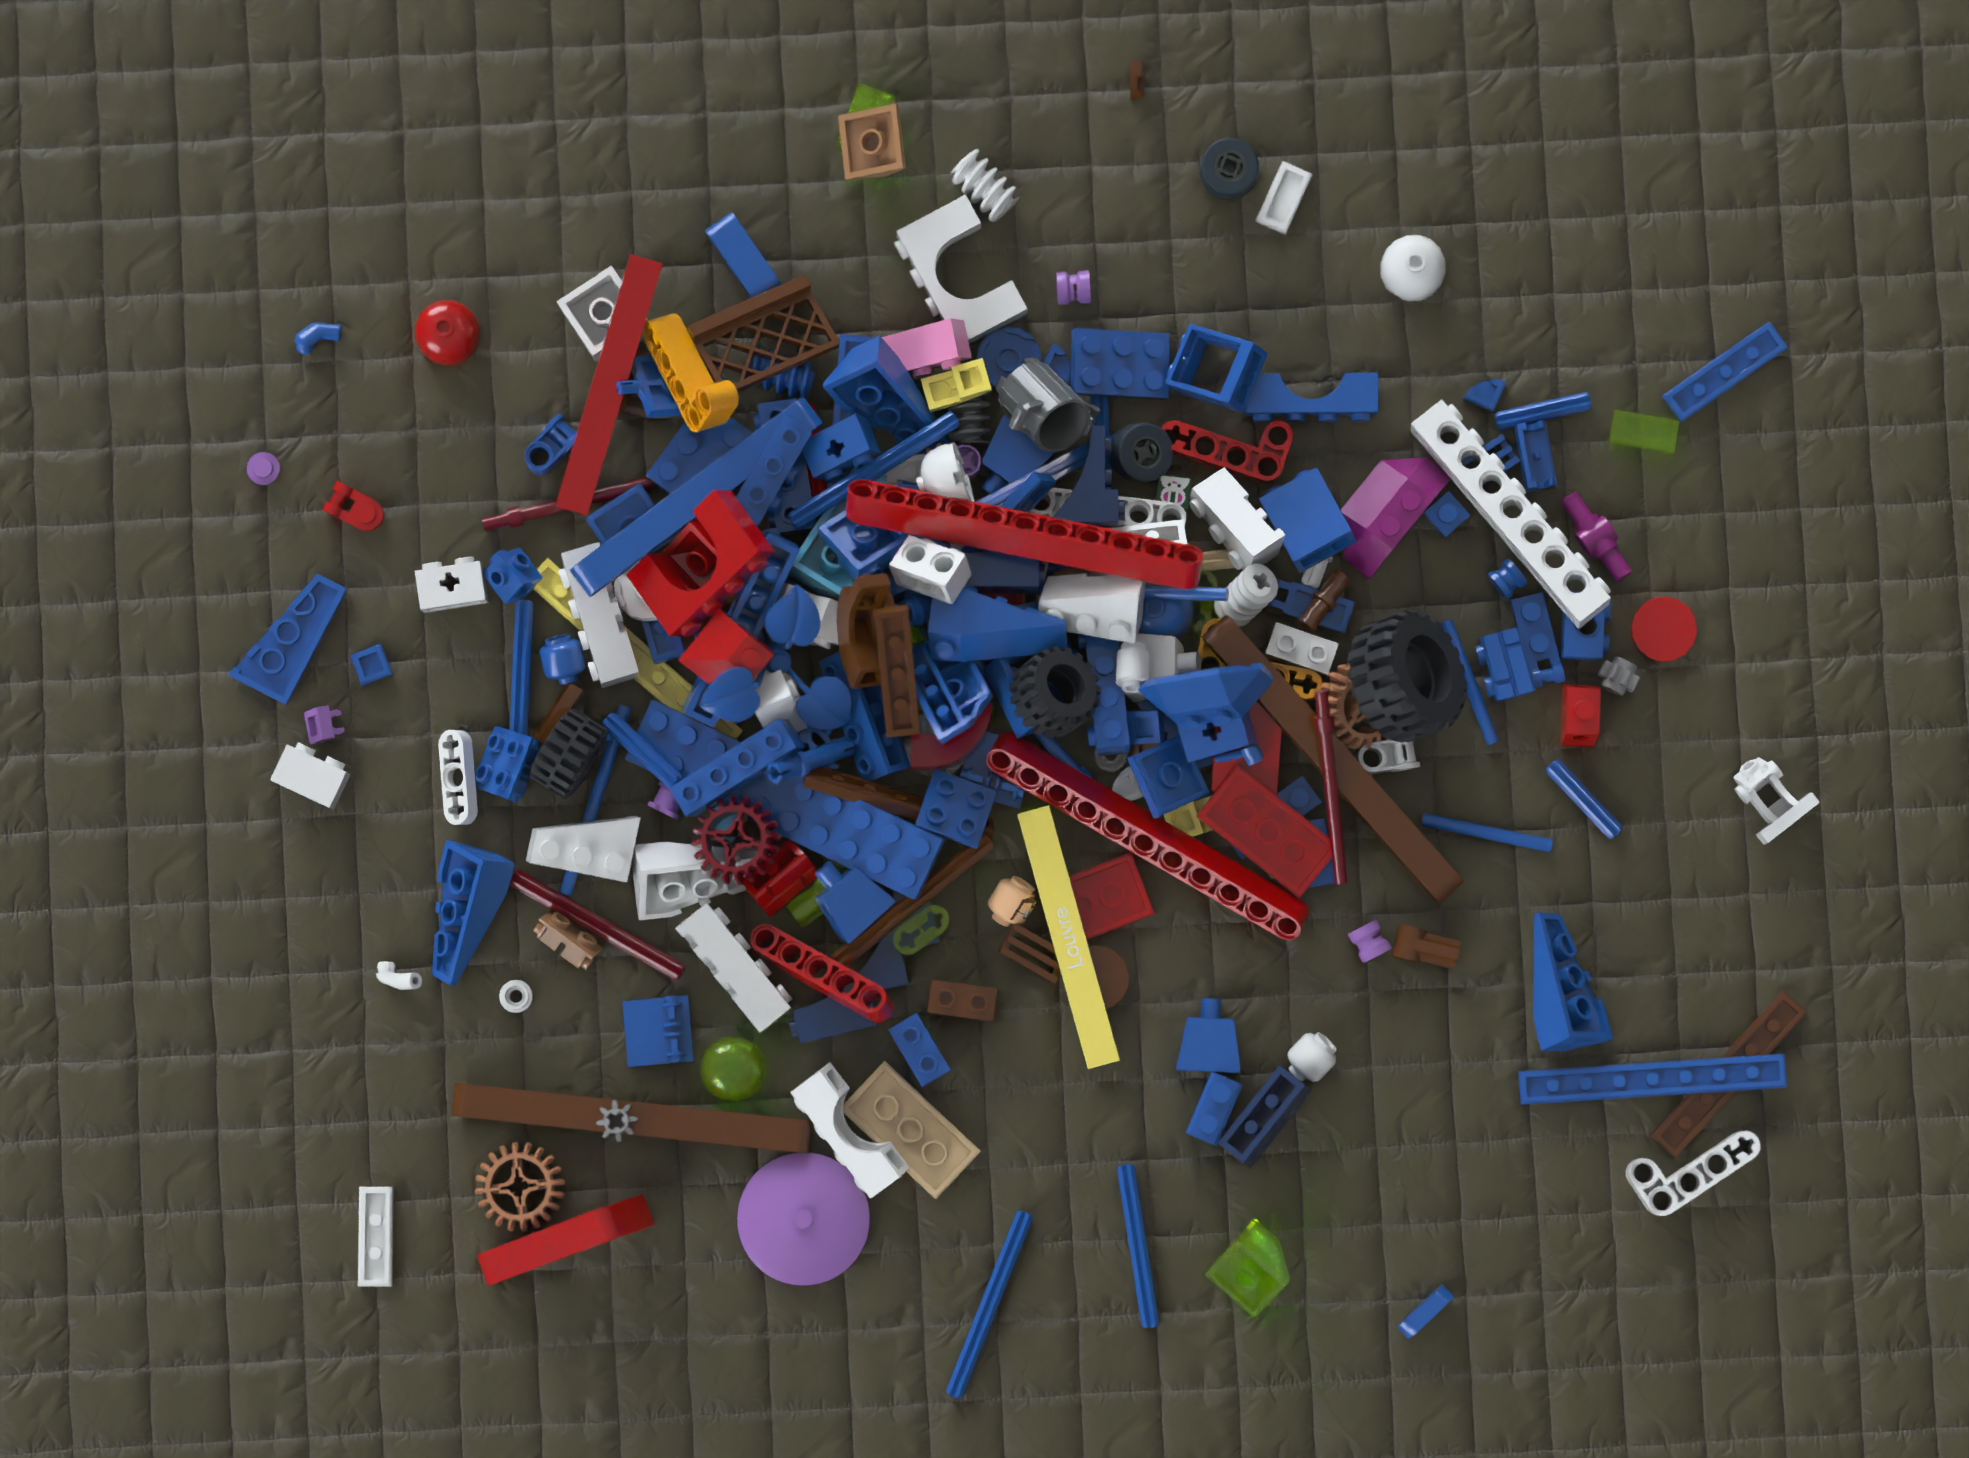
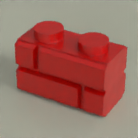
M790 839L779 847L780 853H772L768 856L775 860L773 866L766 862L763 863L762 866L767 871L766 875H761L757 870L753 871L756 877L755 882H750L746 875L744 876L742 886L769 918L817 878L815 867Z

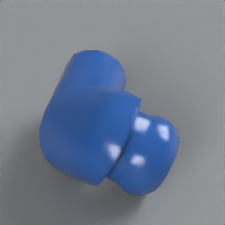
M311 323L297 333L294 341L297 352L304 355L310 354L314 348L313 344L320 339L340 341L341 325Z

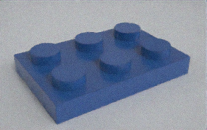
M1085 328L1072 329L1071 389L1077 395L1166 400L1169 398V386L1165 384L1169 369V333Z
M732 417L724 425L700 432H692L685 422L646 474V478L670 495L753 432Z

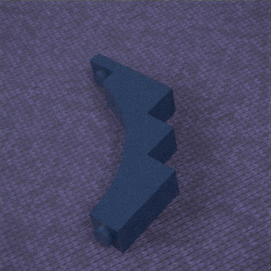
M894 890L893 899L897 903L905 895ZM930 900L880 940L875 952L858 974L880 985L884 990L909 985L902 952L940 944ZM855 983L847 984L843 988L842 993L850 992L854 988ZM830 997L810 1006L794 1010V1018L788 1019L792 1038L799 1037L801 1044L878 1026V1023L863 1017ZM873 1001L870 1003V1009L874 1008Z

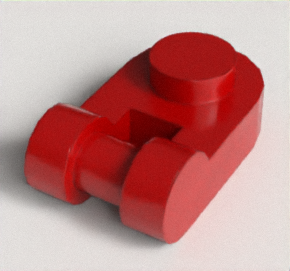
M337 481L332 489L335 492L330 502L326 501L322 510L361 531L371 532L378 529L384 520V511L381 505L374 499ZM346 497L355 501L349 512L341 509Z

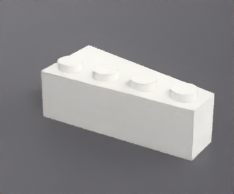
M597 542L561 553L564 568L558 571L564 589L571 588L574 599L569 600L568 603L573 619L580 618L584 629L579 631L578 635L583 651L590 649L593 661L587 663L593 682L599 680L601 687L605 688L638 677L639 670L626 628L623 625L617 599L614 597L612 583L589 597L570 572L573 566L600 547V543Z

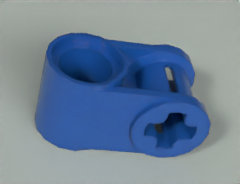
M561 413L557 414L544 427L540 435L525 450L524 458L527 468L535 475L543 476L549 474L564 457L571 453L576 432L563 421L564 416ZM542 451L549 455V460L543 466L532 464L531 458L536 452Z

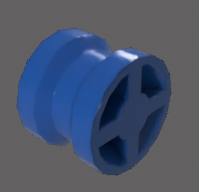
M1508 558L1502 562L1500 569L1497 571L1492 570L1487 574V578L1493 587L1506 600L1513 595V591L1517 587L1523 588L1528 584L1521 571Z

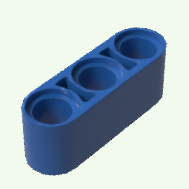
M732 212L704 230L750 298L782 285Z

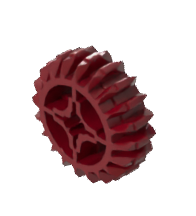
M731 795L729 806H727L726 802L720 798L717 800L719 810L716 811L715 808L708 805L706 810L711 816L707 819L699 815L697 818L704 826L703 829L694 827L692 831L700 835L701 839L693 840L691 845L696 848H702V850L694 854V857L697 860L706 859L700 868L703 871L713 868L710 877L714 880L718 879L723 873L722 882L728 885L734 875L735 883L742 885L745 874L750 882H755L756 877L753 871L757 870L761 875H766L767 871L762 866L763 863L766 862L773 866L775 860L768 857L770 852L780 853V848L772 845V841L781 840V835L770 832L776 829L779 824L775 820L766 822L771 817L772 812L767 809L760 813L763 804L759 801H756L750 807V798L744 796L739 805L738 798L735 795ZM738 814L737 819H733L728 829L715 830L722 820ZM748 816H751L757 822L761 831V841L749 837V824L746 823ZM738 832H741L739 836L750 844L736 843L735 848L732 849L734 845L725 838H722L737 837ZM712 840L724 844L725 865H722L715 857L712 850ZM749 850L758 851L748 863L735 866L736 862L740 861L744 852Z

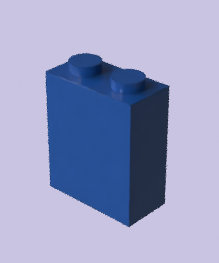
M1317 467L1298 473L1294 480L1283 486L1272 487L1264 496L1259 498L1276 530L1280 528L1284 532L1283 544L1299 573L1357 543L1354 534Z

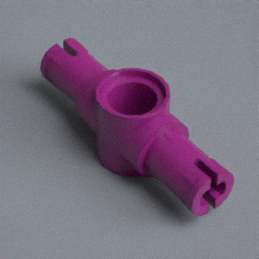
M1576 491L1565 497L1560 503L1576 525L1575 530L1577 533H1575V537L1584 552L1590 558L1594 556L1597 560H1601L1616 582L1630 575L1632 569L1617 550L1619 546L1616 542L1618 536L1604 516L1598 517L1596 513L1592 514Z

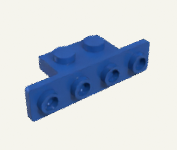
M786 415L780 420L736 497L757 527L767 511L773 514L782 499V496L777 493L783 483L791 484L799 470L794 464L812 433L811 429Z

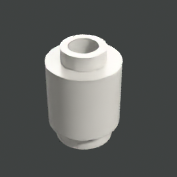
M1135 641V644L1124 642L1117 652L1116 684L1122 687V690L1125 692L1137 693L1139 692L1137 688L1140 687V682L1149 680L1150 653L1147 651L1146 644Z

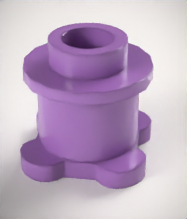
M659 782L658 785L661 787L654 801H649L648 806L678 820L679 815L677 812L680 806L670 789Z

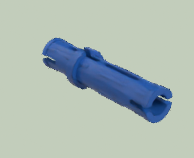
M844 736L804 752H792L788 758L768 764L767 770L777 769L767 773L768 777L773 783H780L794 776L804 777L810 770L853 756L855 749L847 751L845 749L853 747L854 743L849 737Z

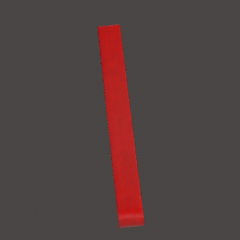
M855 480L848 486L846 517L857 524L1180 589H1193L1200 582L1203 552L1193 545L954 497H943L930 492L870 480Z
M1005 732L1000 734L987 754L986 762L988 767L996 774L1279 938L1294 940L1300 935L1308 919L1309 908L1299 898L1161 818L1154 819L1149 811L1023 738L1017 739L1015 734Z

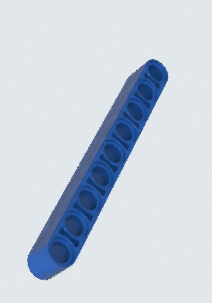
M802 397L573 566L570 572L587 595L591 597L640 562L647 554L652 553L683 530L691 520L697 519L692 511L713 490H731L734 492L741 487L783 416L786 415L811 429L812 433L823 425L822 420L806 399Z

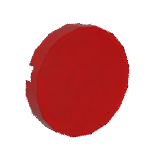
M1667 596L1653 598L1642 604L1634 614L1631 624V637L1637 650L1647 659L1659 662H1671L1684 656L1693 646L1697 634L1696 619L1690 608L1680 600Z

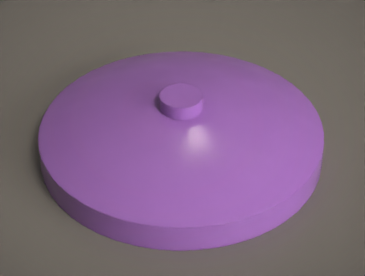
M815 1153L788 1154L764 1165L746 1185L738 1207V1231L742 1245L749 1258L768 1276L792 1285L819 1284L843 1273L860 1255L869 1232V1204L865 1192H862L855 1184L852 1173L839 1162Z

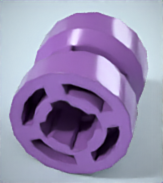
M1089 270L1079 271L1076 275H1069L1067 272H1056L1058 305H1068L1071 301H1078L1081 304L1091 303Z
M970 445L957 446L964 462L962 466L965 474H968L969 480H972L981 470L980 454Z
M1377 919L1348 934L1351 942L1356 944L1360 950L1358 955L1362 963L1392 949L1388 940L1382 938L1380 934L1381 927Z

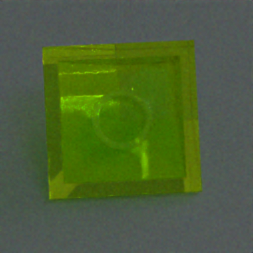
M1255 1218L1204 1274L1254 1318L1290 1281L1280 1240Z

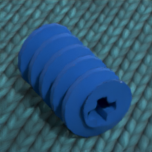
M757 345L756 348L761 349V346ZM782 353L780 356L786 357V353ZM753 355L749 368L760 372L769 368L771 360ZM811 361L806 362L802 368L797 366L763 381V389L769 391L775 384L778 395H781L788 388L789 398L793 399L800 391L801 398L804 397L807 401L817 369L814 372L811 371Z

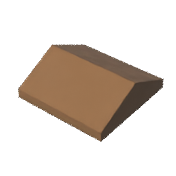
M895 103L838 116L845 180L885 177L906 169L899 104Z

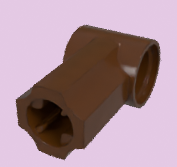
M1398 924L1391 956L1410 962L1420 963V961L1455 969L1461 941L1429 934L1427 930Z

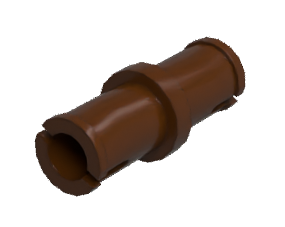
M1333 570L1322 588L1313 593L1311 596L1312 602L1297 620L1298 625L1303 630L1313 634L1327 613L1334 611L1336 608L1335 602L1351 582L1348 576L1339 570Z

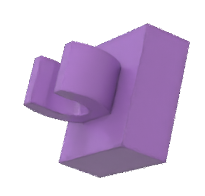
M329 705L315 707L304 712L310 745L323 743L344 732V728H334L332 726L331 718L342 715L340 710L330 711Z

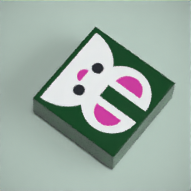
M1164 474L1158 478L1156 500L1179 504L1185 511H1188L1192 477Z

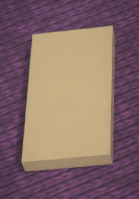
M886 1061L844 1103V1114L875 1143L890 1141L910 1167L906 1172L935 1199L942 1194L981 1152Z

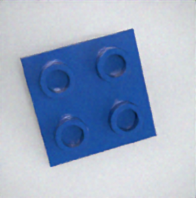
M494 726L493 732L487 740V747L481 763L475 772L476 789L518 803L519 798L524 797V792L528 785L527 782L520 780L519 777L530 780V776L521 773L523 767L530 770L532 766L525 764V761L534 763L541 749L539 748L541 742L533 737Z
M987 732L979 747L965 759L960 778L997 791L993 802L1020 809L1025 790L996 774L987 765V754L999 736L998 734Z
M935 769L926 790L915 826L977 849L997 791Z
M688 995L622 1001L628 1067L694 1061Z

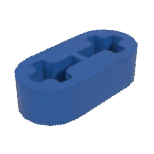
M1443 1284L1440 1285L1397 1328L1407 1339H1410L1441 1311L1454 1296Z

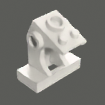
M1758 757L1743 764L1740 772L1733 778L1738 784L1735 788L1738 796L1746 804L1751 802L1768 823L1766 827L1755 834L1765 845L1820 802L1812 792L1797 801L1780 782L1779 779L1783 776V773L1772 760L1767 763ZM1767 783L1772 786L1780 797L1769 808L1765 806L1756 793Z

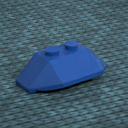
M924 641L912 648L916 696L938 740L943 744L973 726L993 695L975 661L956 662L930 659L929 642Z
M1262 663L1251 664V666L1222 667L1154 678L1146 682H1140V687L1137 690L1177 725L1191 729L1197 728L1203 723L1214 722L1223 724L1230 722L1231 719L1243 717L1273 683V675Z

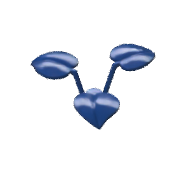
M795 585L785 596L775 602L768 611L765 619V629L770 638L775 642H769L766 645L772 649L774 655L757 675L756 681L753 683L752 673L746 668L736 667L726 670L704 692L700 701V706L703 710L730 722H740L750 718L760 704V696L755 689L761 686L765 670L774 673L781 669L782 674L786 672L805 692L797 700L795 706L797 714L805 724L816 729L830 730L848 723L851 718V696L843 681L834 676H822L817 678L809 688L790 667L791 657L786 649H790L792 643L799 646L811 644L816 639L820 630L821 622L818 609L812 598L803 588Z

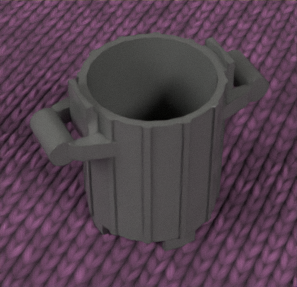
M1025 358L1026 364H1022L1015 369L1007 378L1004 376L1000 377L996 390L999 393L998 401L1003 411L1011 418L1009 427L1025 433L1041 450L1050 453L1066 450L1078 441L1082 434L1084 436L1089 435L1091 427L1094 426L1100 408L1084 402L1048 364L1040 362L1037 358Z

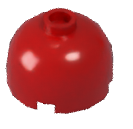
M439 300L428 305L419 314L415 325V340L420 351L431 362L455 366L467 361L477 350L480 339V325L475 314L466 305L454 300Z

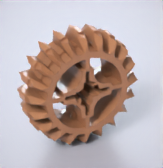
M1350 664L1338 665L1337 672L1328 673L1330 683L1321 684L1323 689L1328 690L1330 714L1334 715L1335 729L1332 732L1347 748H1362L1364 745H1367L1365 748H1370L1372 742H1381V737L1384 736L1378 733L1379 729L1370 726L1367 722V716L1361 714L1358 708V700L1356 697H1353L1351 691L1353 688L1352 681L1348 678ZM1361 720L1365 722V725L1357 730L1351 728Z
M513 1142V1153L509 1154L507 1147L502 1145L499 1149L503 1157L499 1159L495 1153L491 1152L488 1156L494 1164L490 1166L487 1163H481L480 1165L488 1174L487 1176H476V1181L485 1182V1188L475 1189V1194H486L487 1199L478 1202L479 1207H485L490 1204L492 1208L486 1212L485 1216L491 1218L496 1213L499 1214L495 1223L497 1226H501L505 1219H508L509 1231H514L516 1221H520L521 1231L528 1230V1220H531L534 1228H539L541 1226L538 1219L539 1215L546 1221H549L552 1217L546 1209L549 1207L552 1210L558 1211L560 1208L558 1204L552 1202L553 1197L564 1198L563 1192L555 1191V1185H564L565 1180H554L553 1177L554 1174L560 1173L562 1169L560 1166L552 1169L549 1168L548 1165L555 1158L553 1155H550L543 1161L541 1157L545 1149L539 1147L533 1155L531 1154L532 1143H526L524 1152H520L519 1143ZM522 1159L535 1163L542 1170L545 1179H530L525 1173ZM512 1160L511 1178L505 1183L494 1184V1179L499 1169ZM518 1177L524 1178L522 1182L527 1181L528 1184L536 1183L535 1187H528V1189L523 1190V1196H517L518 1191L513 1192L512 1189H503L504 1187L516 1184ZM546 1189L542 1203L534 1211L528 1213L529 1195L533 1191ZM495 1194L511 1195L515 1201L518 1215L510 1213L501 1207L496 1200Z

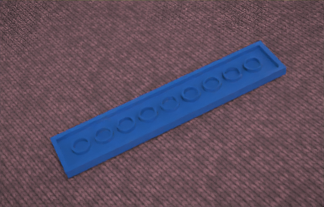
M651 700L637 731V734L682 775L681 780L742 742L656 700ZM628 751L625 760L648 770ZM777 769L764 773L731 794L738 798L739 805L742 798L747 796L751 800L750 807L756 801L763 804L760 813L769 809L772 815L766 822L775 820L779 824L772 831L850 869L855 867L868 878L914 900H918L945 842V839L861 800L852 802L803 787V777L794 776L780 783H773L767 773ZM731 795L723 799L726 802L727 806H729V799ZM748 816L747 819L757 823L751 816Z

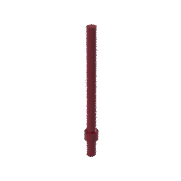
M646 477L596 489L591 504L617 498L641 483L645 490L657 488L658 486ZM556 500L522 509L519 506L506 509V513L483 518L482 523L485 531L508 525L514 528L524 525V521L567 510L556 507Z
M1319 689L1315 691L1317 716L1314 717L1315 731L1319 732L1334 883L1345 884L1348 881L1332 730L1335 729L1334 715L1330 714L1328 690Z

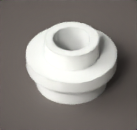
M511 980L501 988L499 999L501 1005L507 1011L520 1013L531 1005L533 994L531 988L525 982ZM515 990H519L522 993V1000L518 1003L512 1002L510 998L511 993Z

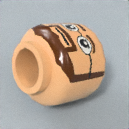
M1012 876L1011 879H1001L988 899V906L993 912L992 918L1005 927H1008L1010 923L1023 924L1036 905L1037 900L1033 893L1035 888L1017 876Z

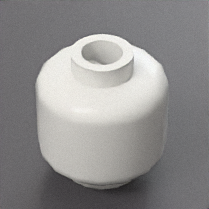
M1319 1032L1316 1035L1312 1033L1304 1034L1288 1051V1059L1291 1063L1289 1070L1300 1081L1305 1079L1313 1082L1319 1081L1336 1064L1334 1053L1337 1049L1326 1036Z

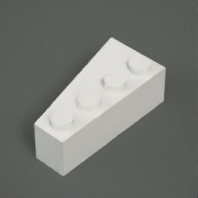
M706 903L678 925L676 930L682 937H685L693 951L708 966L714 977L728 991L735 1003L762 1034L792 1010L788 1004L792 997L781 984L775 988L767 978L772 972L760 958L757 961L751 958L747 951L752 947L740 932L735 936L726 926L731 921L720 907L713 910Z

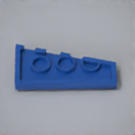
M317 573L289 605L290 607L269 627L267 633L257 644H254L243 660L230 671L228 676L288 705L348 589Z

